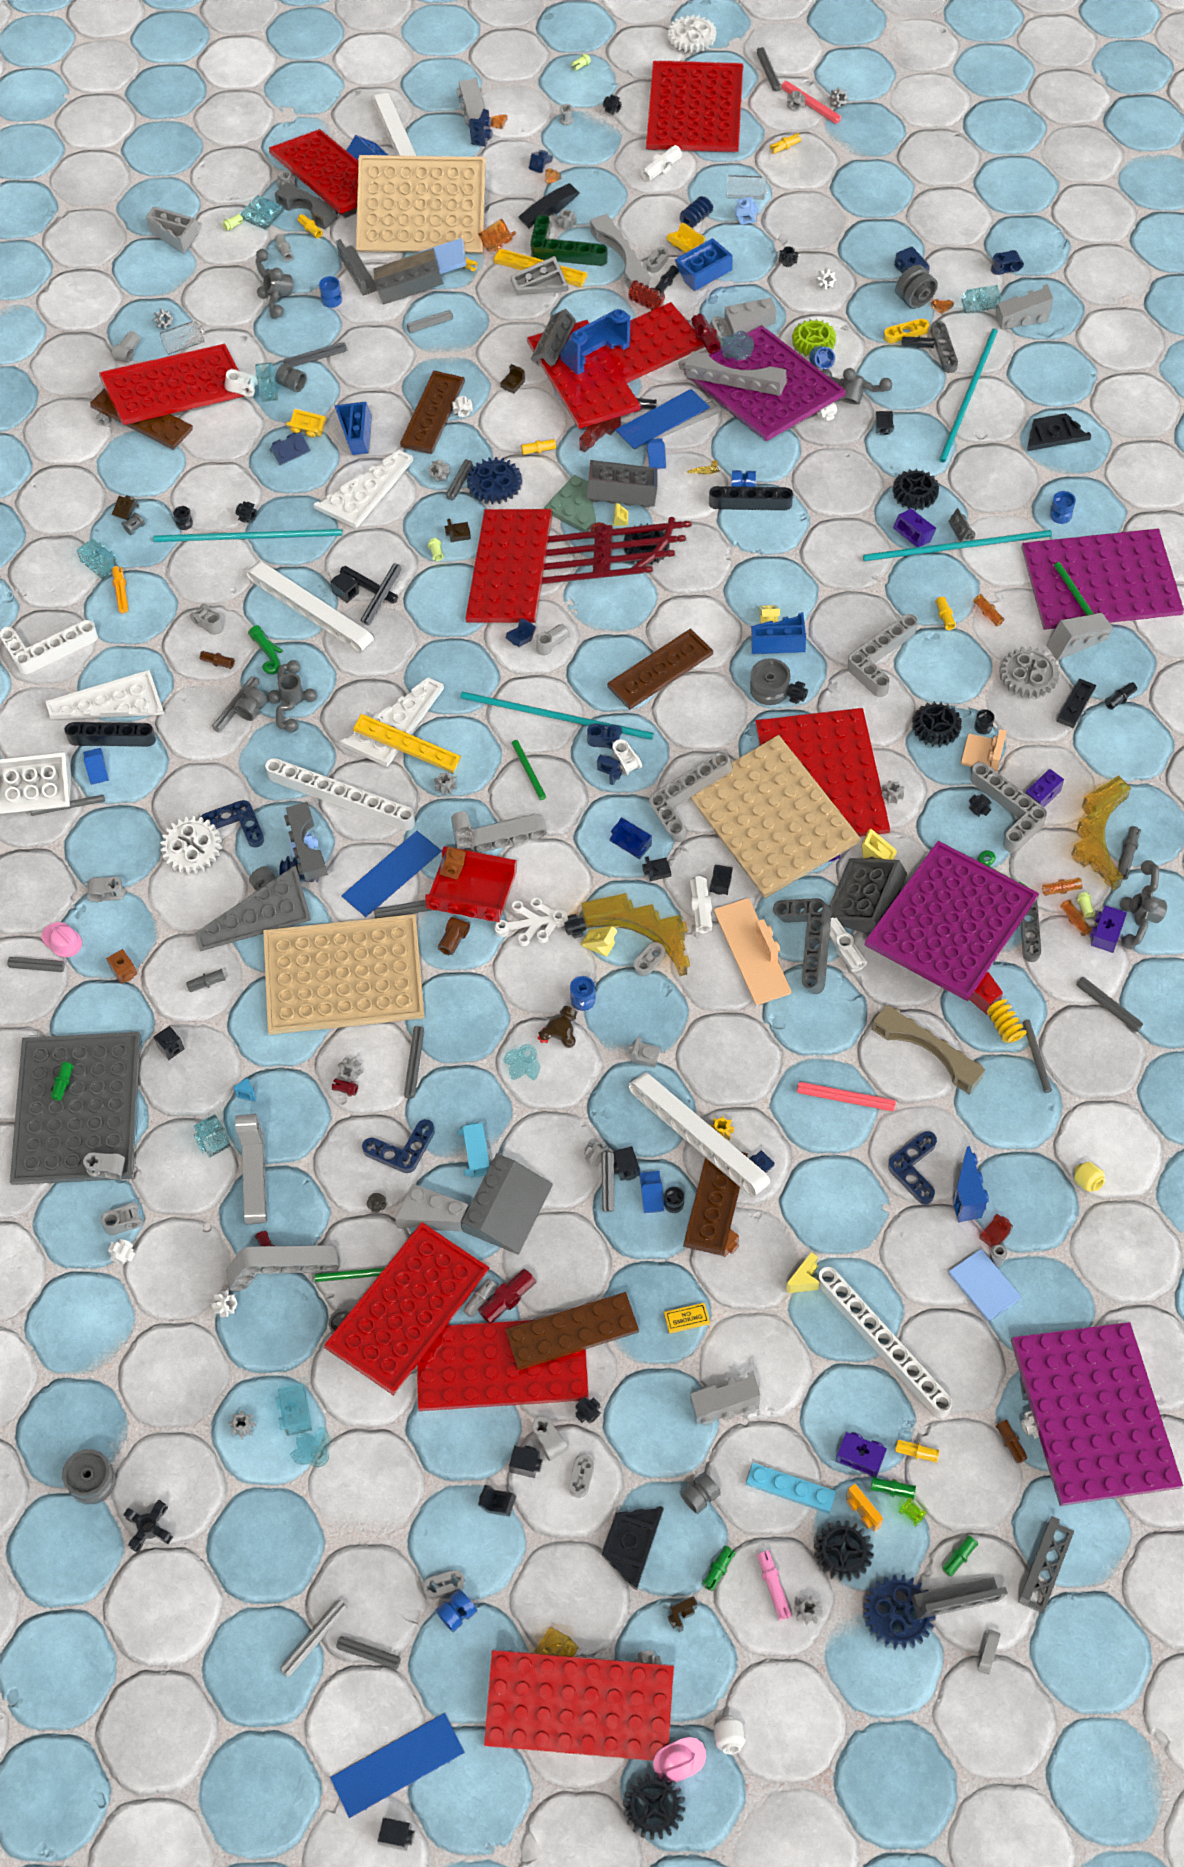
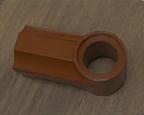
M450 917L446 925V932L438 945V950L445 955H453L461 939L466 938L470 929V923Z

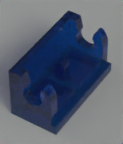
M622 817L611 830L610 842L639 860L652 846V835Z

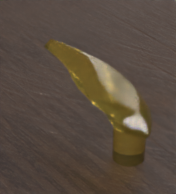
M713 460L710 466L688 470V473L714 474L720 470L717 468L718 462Z

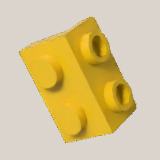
M680 223L678 231L668 233L666 240L671 242L674 247L683 250L685 254L703 244L705 237L685 223Z
M294 409L291 421L287 422L286 426L291 432L296 434L302 432L306 433L305 435L308 437H321L327 418L322 415Z

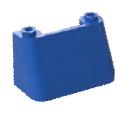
M616 309L574 331L560 352L562 362L579 375L584 372V356L604 345L611 349L616 345L621 346L622 350L628 348L630 345V315L624 310Z

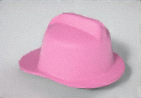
M64 922L51 923L43 930L41 935L44 944L60 957H72L80 951L82 946V939L79 934Z
M682 1738L661 1748L657 1752L653 1762L654 1771L658 1773L661 1780L665 1775L668 1783L672 1780L675 1782L682 1781L702 1769L706 1760V1749L702 1742L696 1738Z

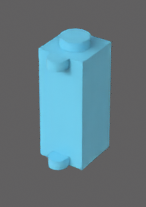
M469 1123L463 1126V1129L457 1131L458 1136H464L468 1156L469 1169L464 1170V1175L471 1176V1178L485 1176L490 1165L483 1123Z

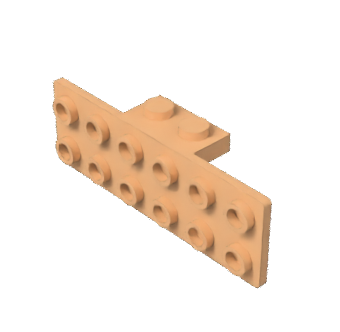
M746 898L715 908V916L755 1005L790 995V986L778 962L779 944L772 938L773 932L770 925H767L764 919L759 920L750 899Z

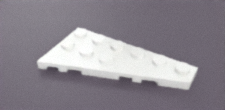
M400 450L385 458L383 463L377 467H371L366 474H360L341 486L338 492L330 493L322 502H316L314 509L357 529L413 462V456Z
M150 670L45 701L51 719L164 715Z
M427 678L414 687L411 693L405 697H400L397 703L393 706H388L374 716L373 719L411 735L443 691L444 685L431 678ZM355 731L352 736L340 741L341 746L388 767L399 752L397 749Z

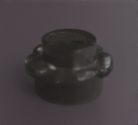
M380 1193L371 1194L367 1200V1207L374 1213L384 1210L387 1205L385 1196Z

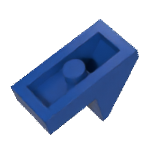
M663 438L652 439L646 442L649 467L665 469L666 457Z
M97 748L83 752L90 784L109 781L102 749Z
M660 1171L639 1173L644 1213L663 1212L664 1202Z

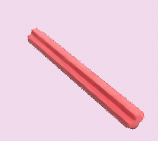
M788 81L782 83L781 88L789 94L793 91H801L802 95H805V104L833 123L837 124L841 121L839 114Z
M799 1082L797 1092L800 1094L882 1110L894 1111L896 1101L893 1099L806 1082Z

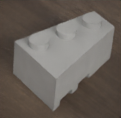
M477 78L460 81L459 88L456 89L461 110L464 113L465 124L468 127L470 118L479 119L482 110L485 109Z
M154 206L146 216L149 231L182 253L186 252L199 233L196 219L190 216Z
M555 256L510 275L511 283L517 295L568 291V285Z
M1048 284L1043 285L1042 289L1035 292L1033 290L1028 291L1027 295L1020 298L1016 296L998 303L996 318L1000 328L1008 329L1048 322L1053 301Z
M772 297L725 307L724 319L731 331L732 342L761 325L766 328L775 323L776 307Z
M1103 613L1061 620L1046 646L1058 661L1106 641L1113 627Z
M412 1184L397 1214V1227L399 1229H404V1227L417 1228L423 1222L432 1229L462 1232L461 1222L469 1208V1204Z
M754 1372L747 1373L748 1377L736 1381L735 1378L729 1379L728 1385L720 1387L713 1385L690 1393V1402L696 1423L709 1425L717 1419L729 1420L737 1414L744 1413V1415L756 1412V1409H759L760 1392Z

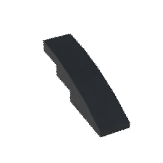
M568 183L542 197L519 215L518 218L530 229L535 224L538 216L546 215L549 217L553 212L557 215L580 193L571 183Z

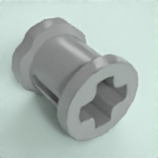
M563 104L559 108L561 113L560 123L562 125H571L573 123L572 105Z

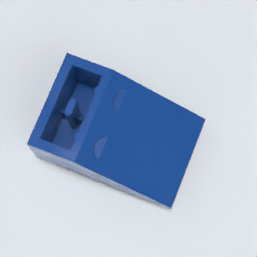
M970 1146L966 1148L953 1200L958 1223L982 1218L984 1210H986V1204L989 1202L987 1190H983L982 1173L976 1167V1154L972 1153Z

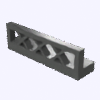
M341 239L336 240L338 255L361 294L364 296L377 291L373 278L353 245L345 247Z
M567 309L551 316L531 357L533 362L543 358L550 366L556 363L576 322Z
M1051 1516L1018 1601V1603L1043 1614L1074 1534L1073 1530L1060 1525V1519ZM1056 1530L1068 1535L1066 1541L1058 1545L1054 1539ZM1055 1550L1059 1560L1049 1565L1046 1558L1047 1553ZM1048 1570L1051 1581L1042 1585L1038 1578L1039 1574ZM1040 1590L1044 1598L1042 1606L1030 1601L1032 1593Z
M994 1577L914 1594L911 1599L917 1618L922 1619L998 1602L1008 1592L1006 1587L998 1588Z

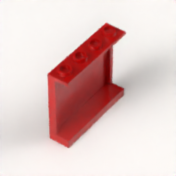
M443 846L442 859L447 849L446 846ZM462 850L466 854L458 879L439 875L440 863L430 893L425 894L427 909L500 922L517 873V860Z

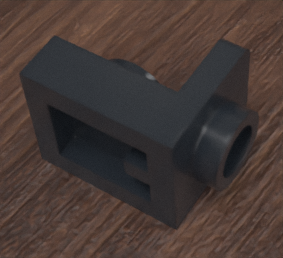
M649 856L645 857V864H642L644 875H648L649 882L671 877V870L666 857L650 861Z

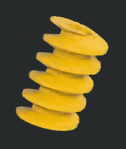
M1007 999L999 1000L988 1008L987 1014L991 1017L990 1020L994 1023L998 1034L1002 1036V1041L1005 1043L1015 1042L1024 1037L1027 1032L1025 1030L1020 1031L1023 1025L1017 1024L1019 1022L1018 1017L1012 1018L1016 1013L1015 1011H1009L1012 1008L1010 1004L1005 1005Z

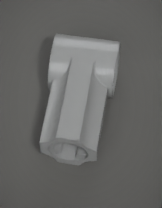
M133 331L127 333L120 344L114 345L112 357L128 363L131 362L134 350L141 341L140 336Z
M558 624L548 632H540L536 637L537 652L540 655L550 654L554 646L569 637L567 627L564 624Z

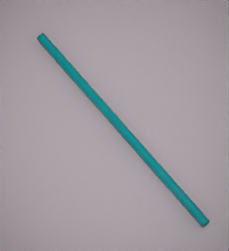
M995 328L991 330L939 461L942 463L946 462L998 333V330Z
M321 529L154 535L153 540L154 542L343 536V530Z
M1051 530L969 540L962 543L954 542L864 554L863 561L1051 537L1052 532Z
M461 693V699L590 726L594 723L615 725L472 693ZM617 725L622 728V734L653 739L654 733Z

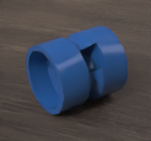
M333 276L322 278L319 282L322 304L328 308L339 306L342 303L339 280Z
M816 346L809 353L810 363L817 368L828 369L835 363V353L831 348Z
M732 470L731 486L755 487L756 471H746L743 473L741 470Z
M1059 491L1054 495L1050 510V518L1054 522L1065 524L1071 520L1076 503L1075 496L1068 491Z
M578 976L570 984V999L575 1009L586 1011L595 1004V984L587 976Z
M458 1589L450 1596L449 1602L444 1601L435 1609L440 1619L453 1633L463 1625V1619L469 1620L478 1612L474 1604L461 1589Z

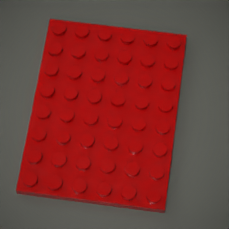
M653 60L646 149L668 150L672 146L677 145L680 150L739 152L743 63Z
M863 708L755 720L759 746L779 735L859 837L866 836L869 829H872L877 834L890 833L889 820L884 798L882 797V789Z

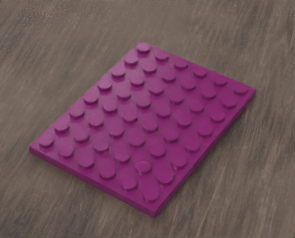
M762 325L722 347L719 352L709 356L718 364L737 370H757L767 367L786 369L787 383L780 396L689 378L766 442L845 396V389Z
M1159 528L1022 543L1021 548L1043 630L1056 629L1061 620L1086 616L1055 569L1054 565L1057 562L1061 563L1094 614L1103 613L1109 623L1178 616L1184 613Z
M937 841L865 940L864 946L968 1002L1037 900L1039 893Z
M1130 1322L1018 1336L1011 1339L1059 1506L1161 1492L1183 1487Z

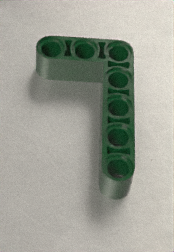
M540 215L536 218L530 241L531 257L545 261L555 256L557 262L604 266L607 264V247L604 244L549 239L550 218L546 215Z

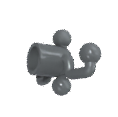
M259 249L256 252L255 263L264 280L263 286L257 289V295L262 299L270 295V317L272 319L280 318L284 314V309L280 305H275L279 295L289 296L292 293L293 278L290 274H283V271L277 267L272 270H265L262 262L268 259L269 254L265 249Z
M853 368L845 369L843 372L844 378L841 379L833 377L829 369L822 370L825 375L845 389V396L840 398V400L846 403L860 404L863 392L867 389L871 392H884L892 389L891 379L883 378L880 380L879 385H873L867 382L864 377L856 375Z
M291 660L287 664L279 666L277 677L279 691L271 690L267 695L269 702L272 704L281 701V705L276 709V725L279 729H285L290 733L295 732L299 725L295 719H288L283 722V711L292 710L303 699L307 702H314L317 699V692L314 689L309 688L303 692L300 677L296 675L300 671L301 666L296 660Z
M1146 860L1141 864L1142 873L1151 875L1150 885L1145 886L1142 892L1135 895L1133 899L1125 897L1120 902L1121 909L1125 912L1131 911L1133 916H1135V923L1140 926L1136 936L1127 934L1123 937L1122 944L1127 949H1133L1142 942L1148 928V921L1159 923L1167 912L1166 901L1153 896V892L1158 888L1159 867L1151 860Z

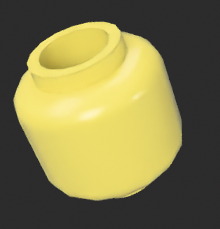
M1090 1161L1076 1166L1074 1170V1181L1087 1192L1098 1191L1105 1183V1174L1102 1169Z

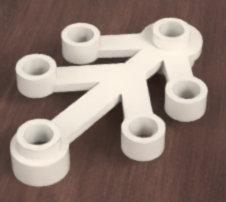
M537 897L531 900V908L535 911L539 910L547 916L540 917L524 908L521 901H514L512 903V911L516 914H521L527 919L514 922L500 920L494 926L495 934L499 937H506L510 930L529 927L525 933L518 936L519 944L527 946L541 925L548 924L545 930H540L537 933V940L540 943H546L556 927H563L564 922L568 921V915L562 909L552 910L543 905L542 900Z

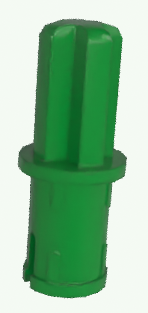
M61 1063V1068L58 1076L54 1079L55 1084L50 1096L54 1101L62 1100L65 1089L70 1084L69 1078L74 1068V1065L71 1063Z
M967 1535L957 1549H953V1554L942 1566V1570L946 1575L953 1576L959 1567L968 1561V1556L978 1546V1542L973 1537Z

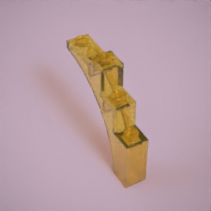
M1119 775L1084 797L1082 808L1088 816L1081 819L1077 827L1078 835L1083 840L1075 844L1072 851L1073 859L1077 863H1080L1083 868L1090 864L1093 871L1098 873L1114 891L1121 886L1124 877L1115 867L1108 853L1105 827L1110 815L1117 806L1128 798L1131 787Z
M626 893L581 903L586 929L613 926L642 934L665 947V952L675 964L679 976L687 975V967H690L688 956H684L685 945L683 941H685V933L688 931L686 922H682L680 915L660 919L659 912L654 910L653 904L633 908L632 901L627 899Z

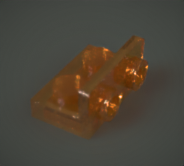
M502 218L478 233L487 251L492 249L496 251L502 248V244L512 241V236L516 234L515 231L509 232Z

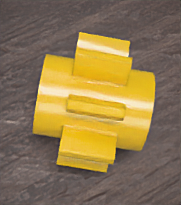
M724 1116L718 1119L713 1118L714 1125L710 1126L725 1139L730 1140V1133H734L731 1119L727 1120Z

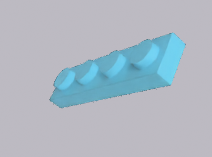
M755 1463L752 1464L746 1486L830 1514L836 1494L835 1490Z

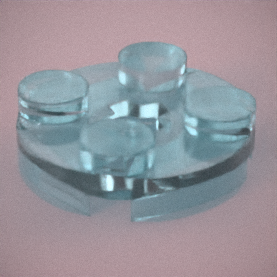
M738 331L736 334L723 337L721 340L722 354L728 359L730 357H735V360L746 359L751 356L752 350H754L753 339L746 335L744 331Z

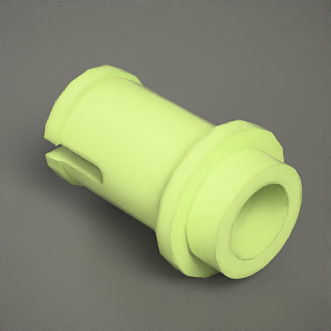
M582 54L580 58L571 62V67L577 64L572 69L577 71L585 65L588 66L591 62L589 55Z
M236 214L229 219H224L222 225L226 231H231L233 227L243 223V218L240 214Z
M432 538L428 542V548L431 550L433 560L440 561L444 558L440 547L441 542L437 538Z
M1087 892L1077 895L1076 901L1080 904L1083 917L1090 918L1095 915V911L1091 903L1092 897Z

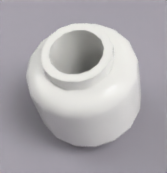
M726 1716L721 1718L720 1722L714 1726L713 1731L717 1748L725 1754L738 1753L746 1741L742 1723L737 1719H733V1717Z

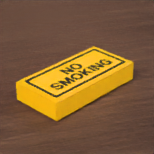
M705 1303L664 1312L669 1334L710 1325Z

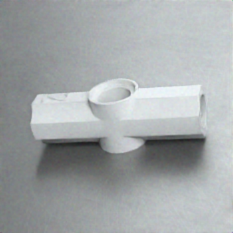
M675 145L662 155L657 153L652 158L651 163L641 170L643 179L648 182L661 172L667 173L672 164L682 157L680 148Z
M696 876L690 880L692 893L691 909L692 914H694L696 932L705 934L712 931L711 897L708 895L707 878Z
M832 917L829 939L835 946L836 953L844 959L852 972L862 970L867 965V961L854 944L853 936L845 931L837 918Z

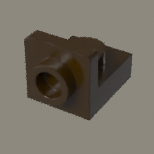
M511 364L509 366V374L500 382V388L515 394L525 382V371L521 367Z
M118 496L112 515L127 521L131 518L134 507L139 508V504L131 496Z
M447 519V525L444 527L446 536L450 537V542L471 539L468 522L451 524V519Z
M694 1596L669 1608L670 1615L667 1616L669 1623L673 1629L677 1628L679 1633L684 1628L680 1617L686 1619L695 1614L694 1610L697 1609L698 1604Z

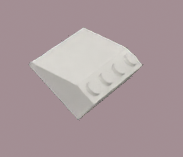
M66 753L0 759V814L70 807L71 769L70 758Z

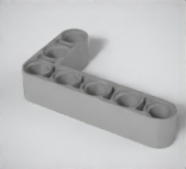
M913 614L902 616L849 655L848 671L877 697H884L888 694L890 679L875 663L915 635L918 620Z
M718 752L650 796V805L675 842L684 841L687 837V830L673 808L731 772L733 765L726 753Z
M984 762L974 764L970 778L971 782L1019 819L1006 832L1003 844L1006 851L1016 852L1044 826L1047 811Z
M456 812L451 816L456 848L482 853L540 839L547 834L542 815L540 814L476 829L471 828L466 812Z
M256 1113L236 1115V1131L242 1145L246 1225L267 1223L263 1131Z
M335 1246L246 1247L238 1252L227 1268L229 1290L241 1291L246 1289L257 1274L333 1272L338 1270L340 1266Z

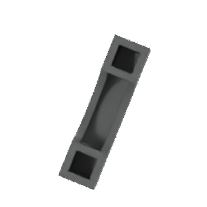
M286 182L275 192L276 204L287 211L297 208L311 211L312 220L315 222V225L324 230L337 219L336 210L328 203L297 188L295 185Z
M308 802L286 807L287 815H284L286 825L291 826L292 831L288 833L291 843L295 842L296 845L293 848L295 858L300 860V864H297L300 875L304 874L306 881L328 875L321 850L311 849L304 844L307 832L314 827Z

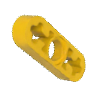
M917 319L888 327L884 331V340L887 343H896L902 341L903 336L918 337V335H925L929 331V321ZM908 329L911 332L905 333L902 330Z

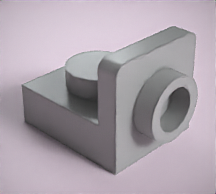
M637 1037L636 1043H632L630 1048L632 1062L655 1068L660 1054V1047L642 1043V1038Z

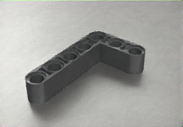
M819 898L779 900L774 904L773 912L781 921L786 923L807 922L802 984L811 993L819 994L824 990L826 981L831 908ZM816 980V983L811 986V983Z

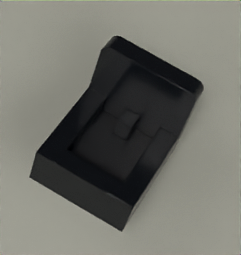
M876 411V433L881 435L893 433V411Z
M714 865L709 892L718 895H728L732 879V867Z
M484 1485L483 1491L479 1496L478 1505L487 1513L510 1517L517 1496L514 1493L494 1490L491 1486Z

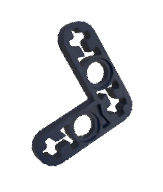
M247 800L237 801L200 816L204 822L210 820V825L214 824L216 829L239 821L246 840L251 847H260L264 843L262 830L253 808ZM224 813L231 814L227 819L221 818V815ZM247 821L254 822L251 827H246L245 823ZM253 832H255L256 837L258 838L257 840L253 839Z
M427 1119L419 1121L403 1150L376 1138H367L362 1143L363 1153L368 1158L398 1171L411 1173L416 1169L434 1136V1124ZM428 1126L429 1131L426 1130L423 1134V1138H421L423 1133L422 1128L425 1129ZM414 1142L422 1144L419 1150L411 1149V1145ZM375 1145V1149L368 1151V1146ZM392 1151L395 1153V1156L389 1160L385 1159L384 1154ZM410 1158L411 1165L407 1164L406 1166H404L403 1161L407 1162Z
M929 1131L921 1133L894 1154L888 1164L890 1173L919 1203L924 1205L930 1204L933 1201L935 1189L913 1166L933 1151L936 1146L937 1137ZM924 1139H925V1140H929V1139H930V1140H931V1145H930L929 1143H926L925 1145H923ZM914 1149L918 1152V1156L912 1158L908 1156L907 1151ZM904 1158L905 1160L902 1162L901 1168L898 1166L895 1168L894 1162L898 1164ZM909 1175L915 1176L917 1182L910 1184L906 1181V1177ZM922 1191H923L924 1193H926V1192L928 1191V1192H929V1196H928V1197H927L926 1195H925L924 1197L921 1196V1195H922Z

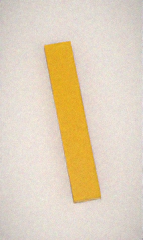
M499 248L493 258L496 264L521 271L544 261ZM559 265L566 283L582 288L588 273Z
M360 714L353 727V731L451 773H454L461 759L460 755L363 714Z

